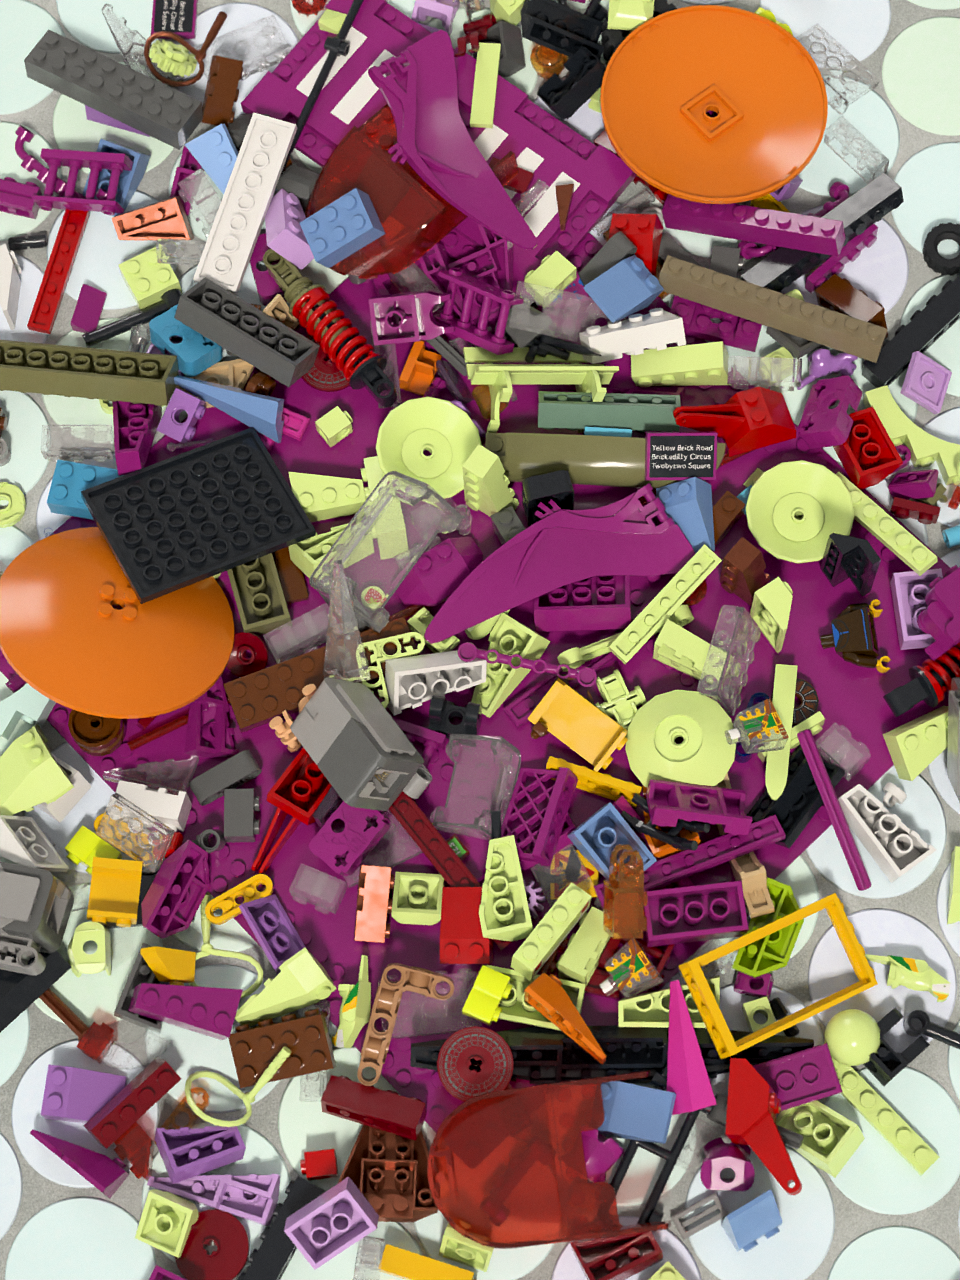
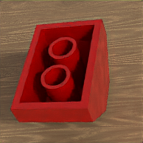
M760 386L737 392L724 404L681 406L673 411L676 424L700 432H717V437L722 438L723 442L726 443L729 457L797 438L796 428L783 394Z
M304 747L267 793L266 801L278 808L251 870L257 871L262 864L258 874L266 873L274 858L299 824L302 822L308 826L318 821L337 794ZM287 814L293 816V818L291 819V821L279 837L278 841L268 854Z
M730 1058L725 1134L733 1144L749 1145L782 1188L789 1195H797L802 1190V1183L775 1122L776 1114L781 1112V1099L777 1098V1094L746 1059ZM794 1182L795 1186L790 1188L789 1185Z

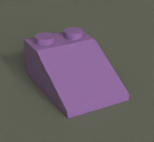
M48 1065L41 1115L49 1120L87 1123L126 1086L127 1077L75 1067Z

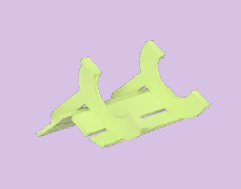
M463 347L465 363H485L466 364L468 379H471V385H489L491 420L487 427V433H497L500 425V402H509L512 395V385L575 384L576 392H591L593 402H602L607 391L606 388H601V384H609L614 373L619 371V366L579 364L589 362L583 360V355L574 352L570 353L568 361L547 354L545 358L536 355L532 362L571 364H493L528 363L525 361V356L530 348L514 347L512 353L497 355L481 347ZM578 429V433L584 432V429Z

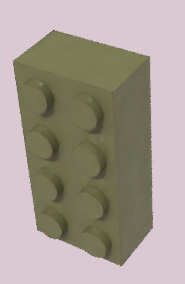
M272 553L227 570L244 632H251L261 636L293 627Z

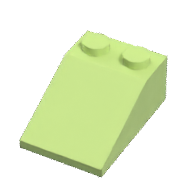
M817 1100L783 1110L775 1121L776 1125L804 1137L802 1146L794 1150L834 1178H836L865 1139L857 1124Z

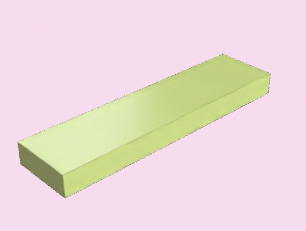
M479 42L470 127L493 128L501 44Z

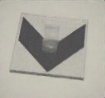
M572 843L554 854L550 867L541 866L539 863L530 868L539 886L542 888L550 907L555 904L571 882L583 891H587L595 886Z

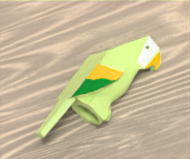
M865 954L868 961L890 966L886 986H891L892 989H895L902 985L915 991H928L938 998L937 1002H944L949 997L951 983L928 966L925 960L892 955L878 956Z
M365 955L361 957L357 984H339L338 986L342 996V1003L339 1010V1028L336 1035L332 1036V1043L339 1048H352L360 1030L370 1021L371 982H368V956Z

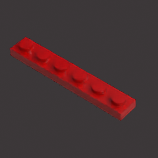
M65 210L27 324L29 330L51 334L89 219V211Z

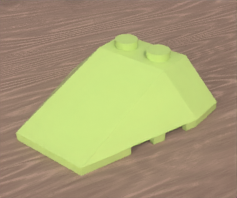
M38 724L15 739L0 757V815L13 816V814L23 810L26 812L34 810L33 806L43 802L47 804L52 803L74 788L67 773L55 761L47 747L46 742L48 740Z

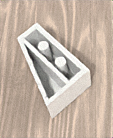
M119 780L111 805V809L117 818L125 821H130V818L139 820L140 824L148 827H153V824L163 826V830L171 833H176L177 830L184 832L192 807L186 792L179 791L178 795L167 793L166 788L159 787V790L147 788L148 786L144 784Z

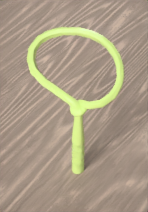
M205 894L200 904L203 945L201 952L196 954L195 961L210 954L249 961L255 966L258 978L252 986L242 991L241 998H244L256 991L263 982V969L260 963L251 955L213 949V946L210 944L211 922L205 914V907L210 902V896ZM195 982L188 983L190 986L198 987Z
M283 1047L277 1054V1057L274 1058L273 1062L263 1072L254 1088L247 1093H243L228 1079L216 1072L205 1070L189 1075L185 1083V1095L189 1106L196 1115L214 1125L234 1127L246 1123L252 1115L250 1103L255 1101L256 1094L286 1061V1058L291 1054V1050ZM199 1077H208L222 1083L243 1100L246 1114L234 1121H222L206 1115L192 1098L191 1084L193 1080Z

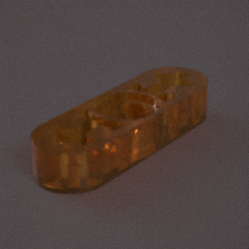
M201 1087L192 1088V1097L195 1094L197 1096L201 1093L204 1094L202 1096L204 1102L196 1104L204 1112L209 1106L210 1096ZM186 1095L160 1128L170 1130L171 1128L168 1126L172 1124L175 1129H180V1127H189L191 1129L199 1119L198 1115H193L189 1109L184 1107L188 1104ZM182 1112L189 1115V1122L185 1126H178L175 1122L176 1116Z

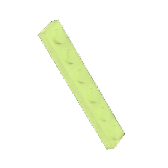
M840 472L836 473L852 495L854 519L913 571L921 576L938 562L937 556L845 476Z
M704 544L616 638L608 649L626 664L722 560Z
M832 1057L843 1090L840 1094L921 1176L940 1157L851 1066L844 1065Z

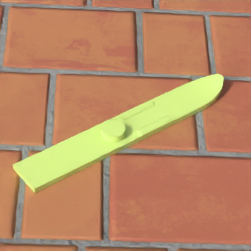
M776 664L772 703L784 726L778 729L785 728L786 736L788 735L789 737H782L781 732L784 731H780L777 734L774 729L770 730L765 783L767 792L772 800H778L782 795L788 778L797 665Z

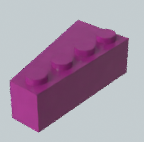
M112 401L114 448L118 476L144 468L162 416L161 406Z
M141 983L135 987L128 1011L212 1038L224 1040L230 1036L243 989Z

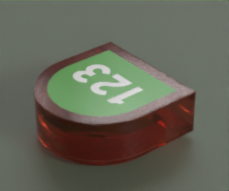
M456 834L446 840L461 861L470 855V852Z

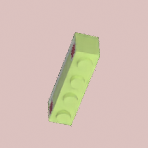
M571 882L512 956L511 968L529 981H532L588 910L592 896Z

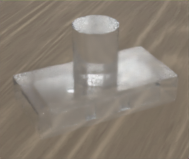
M697 1117L676 1165L695 1174L705 1155L703 1146L713 1140L718 1128Z

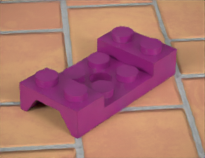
M676 295L674 296L669 313L682 317L685 335L712 342L723 341L724 345L755 352L762 324ZM712 318H718V319H720L722 322H721V323H713L710 319H712Z
M650 779L646 799L651 824L662 827H676L678 819H683L685 821L722 824L724 833L732 835H748L753 819L751 816L745 815V790Z

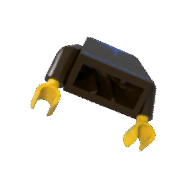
M875 599L870 605L867 603L849 604L837 615V618L831 621L832 633L820 636L822 648L835 647V652L844 661L860 667H876L881 673L887 672L890 668L882 666L881 662H889L890 658L883 656L879 660L877 659V656L880 655L874 617H879L883 609L876 610L874 607L879 606L881 602Z

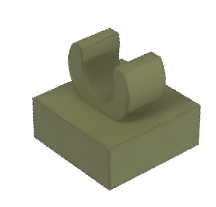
M937 483L934 497L915 499V501L937 506L938 500L941 503H947L948 499L943 495L947 489L941 483Z

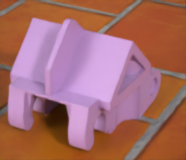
M415 0L412 20L429 32L434 33L440 29L420 24L419 21H426L428 16L440 19L442 27L445 28L444 31L450 37L453 31L452 23L460 5L459 0Z

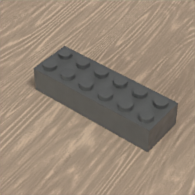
M206 277L180 296L174 317L184 325L202 334L287 387L293 385L313 368L320 347Z

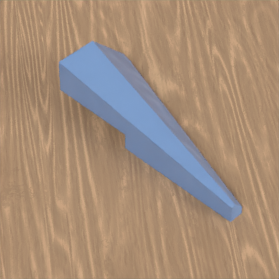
M182 376L174 377L176 385L245 425L254 427L256 431L277 443L281 442L284 421L281 420L284 399L246 392L241 388Z

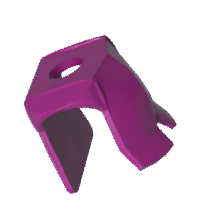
M582 1124L572 1150L560 1157L566 1166L594 1182L595 1185L606 1186V1173L622 1156L624 1149L614 1139L606 1138L599 1134L597 1128Z
M718 1137L703 1146L706 1158L701 1166L700 1177L705 1188L708 1190L745 1192L752 1187L755 1179V1170L753 1163L749 1159L751 1148L748 1145H736L732 1142L725 1143L721 1137ZM724 1168H731L735 1172V1178H721L720 1173Z

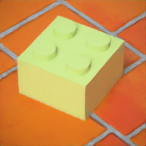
M159 245L118 265L122 278L140 311L161 303V296L169 290L179 289L182 294L179 280Z

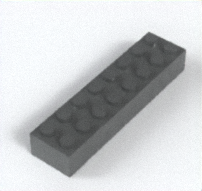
M49 29L24 59L28 78L178 150L181 149L203 120L201 101Z

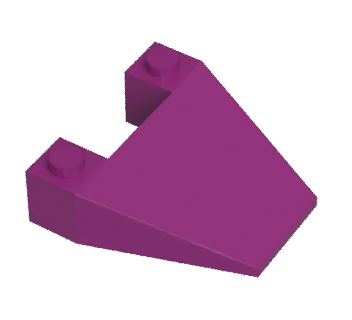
M478 224L487 248L452 263L443 244L435 243L417 251L416 254L424 274L441 294L447 293L449 280L438 276L439 271L449 270L450 267L462 269V273L501 290L513 291V243ZM457 285L453 309L461 317L466 288ZM477 292L474 294L469 319L474 326H478L484 295ZM493 299L488 321L499 317L501 303Z

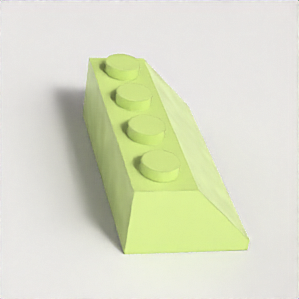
M487 965V967L511 977L509 984L513 985L508 999L503 998L499 1007L503 1008L499 1019L561 1031L525 1001L524 990L540 975L536 974L532 981H529L515 970ZM559 979L563 983L561 987L564 988L577 1011L581 1014L585 984Z

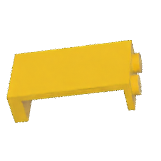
M559 678L528 717V720L534 725L538 721L544 722L548 727L547 731L594 766L593 770L596 772L601 767L605 770L614 759L610 756L615 749L620 751L628 741L625 737L628 730Z

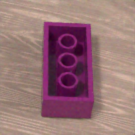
M741 881L646 891L641 894L640 900L647 947L741 937L747 934L749 930Z

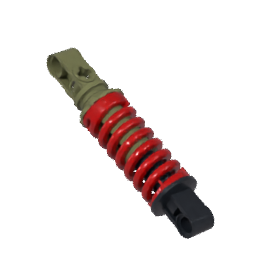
M272 249L267 250L263 256L264 264L268 273L284 292V299L291 303L290 315L299 319L300 325L306 328L307 333L314 338L317 345H321V350L328 354V358L336 364L337 369L343 372V376L348 380L349 385L353 389L357 390L365 387L379 405L383 407L392 406L397 400V393L393 383L383 372L387 365V360L379 353H374V347L371 344H367L365 336L359 335L360 331L357 327H352V321L349 318H345L343 310L337 309V303L329 301L330 295L323 285H313L311 279L303 277L290 261ZM275 260L280 261L276 265H271V263ZM390 390V393L388 395H380L382 391Z
M960 642L936 660L927 659L922 663V666H912L909 668L911 681L883 696L895 717L910 710L922 700L928 706L934 708L945 699L944 692L949 694V691H951L952 678L960 677Z

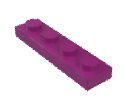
M875 224L871 225L862 234L857 235L842 247L839 257L831 256L806 278L805 289L810 294L813 293L832 275H838L848 261L853 262L856 260L862 249L865 247L869 248L875 243L878 227Z

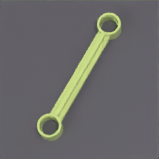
M685 604L679 606L668 619L683 627L692 622L694 617L689 606ZM665 622L654 634L661 632ZM622 632L580 649L578 647L568 649L562 652L557 659L560 664H567L570 668L576 669L588 660L611 652L608 647ZM561 667L564 672H568L566 667Z

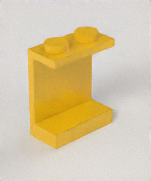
M93 857L87 920L98 922L102 925H106V922H113L119 927H131V924L136 925L143 861Z

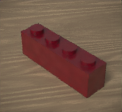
M157 1057L83 1126L101 1146L107 1149L181 1080L180 1076L166 1060Z
M331 1075L321 1098V1107L324 1113L416 1141L427 1116L426 1103L416 1097L407 1098L392 1090L384 1091L375 1088L373 1085L366 1086L354 1082L346 1076L338 1077Z

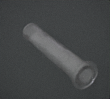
M644 186L641 192L603 216L595 225L593 231L597 236H600L603 232L610 229L613 213L632 214L650 201L654 202V194L647 186Z

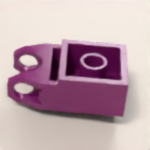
M428 290L372 296L369 299L374 346L430 340L443 333L456 331L455 325L439 323L433 316L434 306L442 301L451 300V293L441 294ZM395 313L401 317V320L398 324L396 323V320H392V316H394Z

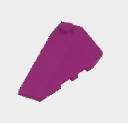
M34 1129L30 1132L33 1137L109 1199L129 1176L124 1170L127 1165L117 1157L111 1160L106 1155Z

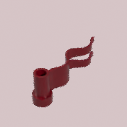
M493 13L484 15L481 19L463 24L466 36L457 39L458 53L454 54V57L464 56L466 54V44L469 43L472 48L469 49V52L479 51V40L486 39L487 29L497 23Z

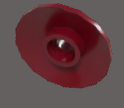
M251 632L234 634L233 648L226 666L230 672L241 678L265 669L268 663V650L265 643ZM246 650L251 652V658L246 655Z

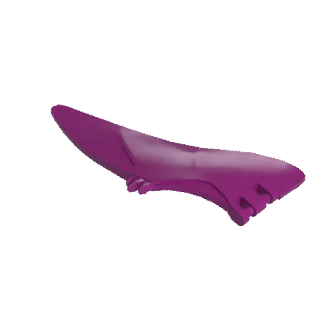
M442 29L431 33L400 52L398 57L393 56L381 62L380 66L369 68V77L386 99L395 122L397 143L388 150V153H397L391 158V161L396 163L401 158V164L404 165L408 162L414 171L441 197L486 229L523 249H534L538 243L535 235L471 139L460 116L455 58L448 33Z
M650 483L620 501L595 509L561 510L552 499L549 501V504L553 509H549L540 502L538 507L546 513L543 514L536 511L535 515L542 520L515 535L483 560L448 597L428 625L424 637L430 644L438 643L559 587L593 576H651L678 573L695 555V551L679 526L675 525L672 517L669 518L664 511L666 508L660 498L655 497ZM643 495L648 502L644 506L639 501V498ZM655 516H657L659 521L661 522L657 526H655L653 521L651 520Z

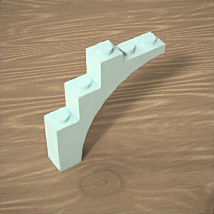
M26 683L20 690L0 701V737L2 736L8 740L20 719L33 726L35 722L43 726L56 702L42 695Z

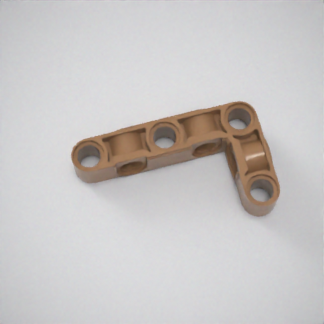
M391 963L386 966L380 986H378L361 1052L357 1076L362 1084L371 1086L377 1083L380 1078L403 992L411 991L425 995V997L446 1000L454 992V982L450 977L427 969L400 963ZM390 969H398L401 972V979L396 982L391 981L387 976V972ZM438 982H447L450 985L449 992L446 994L438 993L436 990ZM385 1018L389 1023V1027L386 1030H379L375 1026V1020ZM365 1067H372L376 1071V1076L372 1079H367L363 1076L362 1070Z

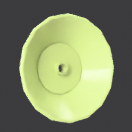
M422 397L407 400L390 411L379 427L376 451L380 468L394 487L410 497L434 501L451 498L464 489L462 466L477 445L480 444L482 446L477 427L465 411L447 400ZM423 451H430L431 456H425Z
M804 460L783 462L765 471L751 487L745 507L748 528L759 546L778 559L794 563L814 562L823 559L829 535L836 533L849 536L855 516L852 495L841 478L823 465ZM800 514L803 518L797 520L794 516Z
M674 690L656 695L638 709L628 727V741L626 742L625 750L630 768L646 788H648L650 779L714 787L725 778L735 759L737 738L731 739L728 730L734 729L732 720L717 701L700 692ZM677 737L684 738L681 744L675 743Z

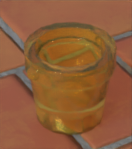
M478 385L473 390L472 396L483 418L491 419L489 385ZM500 402L499 414L505 410L509 402Z

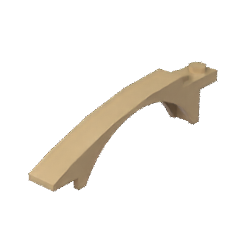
M728 773L714 787L731 789ZM716 824L720 836L727 834L724 833L722 824ZM754 852L730 860L729 863L735 881L742 882L744 902L750 919L773 913L774 905L767 889L766 870L760 864Z

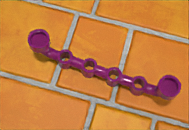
M19 125L15 131V134L18 136L15 141V151L19 158L23 160L21 166L31 173L33 170H36L39 173L36 178L46 184L49 168L42 165L38 159L24 150L25 141L30 143L35 135L27 128ZM56 176L54 192L64 197L67 182ZM100 187L95 196L98 200H106L108 191ZM75 190L73 198L85 199V196Z
M840 181L833 183L829 194L836 201H828L824 204L822 210L815 214L809 213L807 215L823 217L849 198V187ZM741 241L737 248H740V256L744 257V259L762 257L780 248L772 245H764L761 248H757L754 242Z
M470 642L463 643L458 648V656L464 662H471L475 658L486 660L490 664L498 662L510 665L514 669L522 667L534 670L538 674L545 672L555 674L562 679L568 677L578 679V682L584 687L594 685L597 680L595 670L590 667H584L579 670L570 668L567 664L555 665L546 663L543 659H526L519 654L511 656L499 653L496 649L488 651L478 649ZM490 652L496 653L497 659L495 661L489 660L488 654ZM512 658H520V665L514 666L512 664ZM537 662L544 664L545 667L542 671H538L535 668ZM566 667L568 674L565 676L560 675L559 669Z

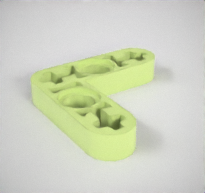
M410 632L360 644L356 650V660L362 684L369 689L382 686L383 690H378L379 698H384L385 701L381 704L385 709L388 706L389 699L380 663L386 662L387 659L419 654L425 645V640L420 633ZM414 637L416 641L421 642V644L417 645L416 650H413L412 646L404 647L405 653H401V644L398 640L403 639V644H406ZM392 642L397 646V652L394 655L384 653L383 647L386 643ZM364 648H367L369 652L373 651L374 654L370 656L371 664L376 662L377 666H369L362 669V665L367 666L365 657H360ZM369 671H375L379 675V681L375 684H369L365 680V675Z

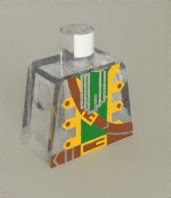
M766 699L739 712L733 723L734 728L725 731L728 744L740 742L744 751L748 754L782 750L789 738L771 699Z
M633 937L605 963L604 966L609 972L610 977L599 985L607 996L619 989L624 996L629 998L662 983L664 980L641 944Z

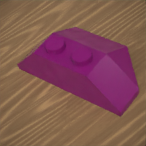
M472 537L448 538L410 561L392 583L391 587L404 605L437 606L447 600L462 581L482 562L484 554Z
M187 840L163 861L141 903L143 927L161 939L188 929L210 887L207 863L208 852L192 841Z

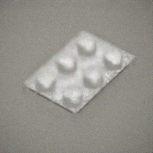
M116 792L110 797L96 835L135 861H143V866L155 873L161 867L175 831Z

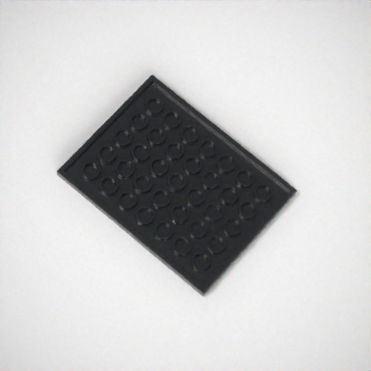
M254 427L81 491L84 503L141 604L316 535L315 528Z

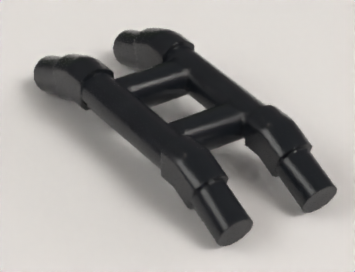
M636 793L631 801L649 814L647 800ZM625 811L621 813V816L632 830L672 845L673 848L678 850L695 851L698 848L697 841L687 840L678 836L683 827L691 832L707 833L710 831L709 823L678 819L676 827H671L666 833L657 829V825L651 824V819L645 824V822Z

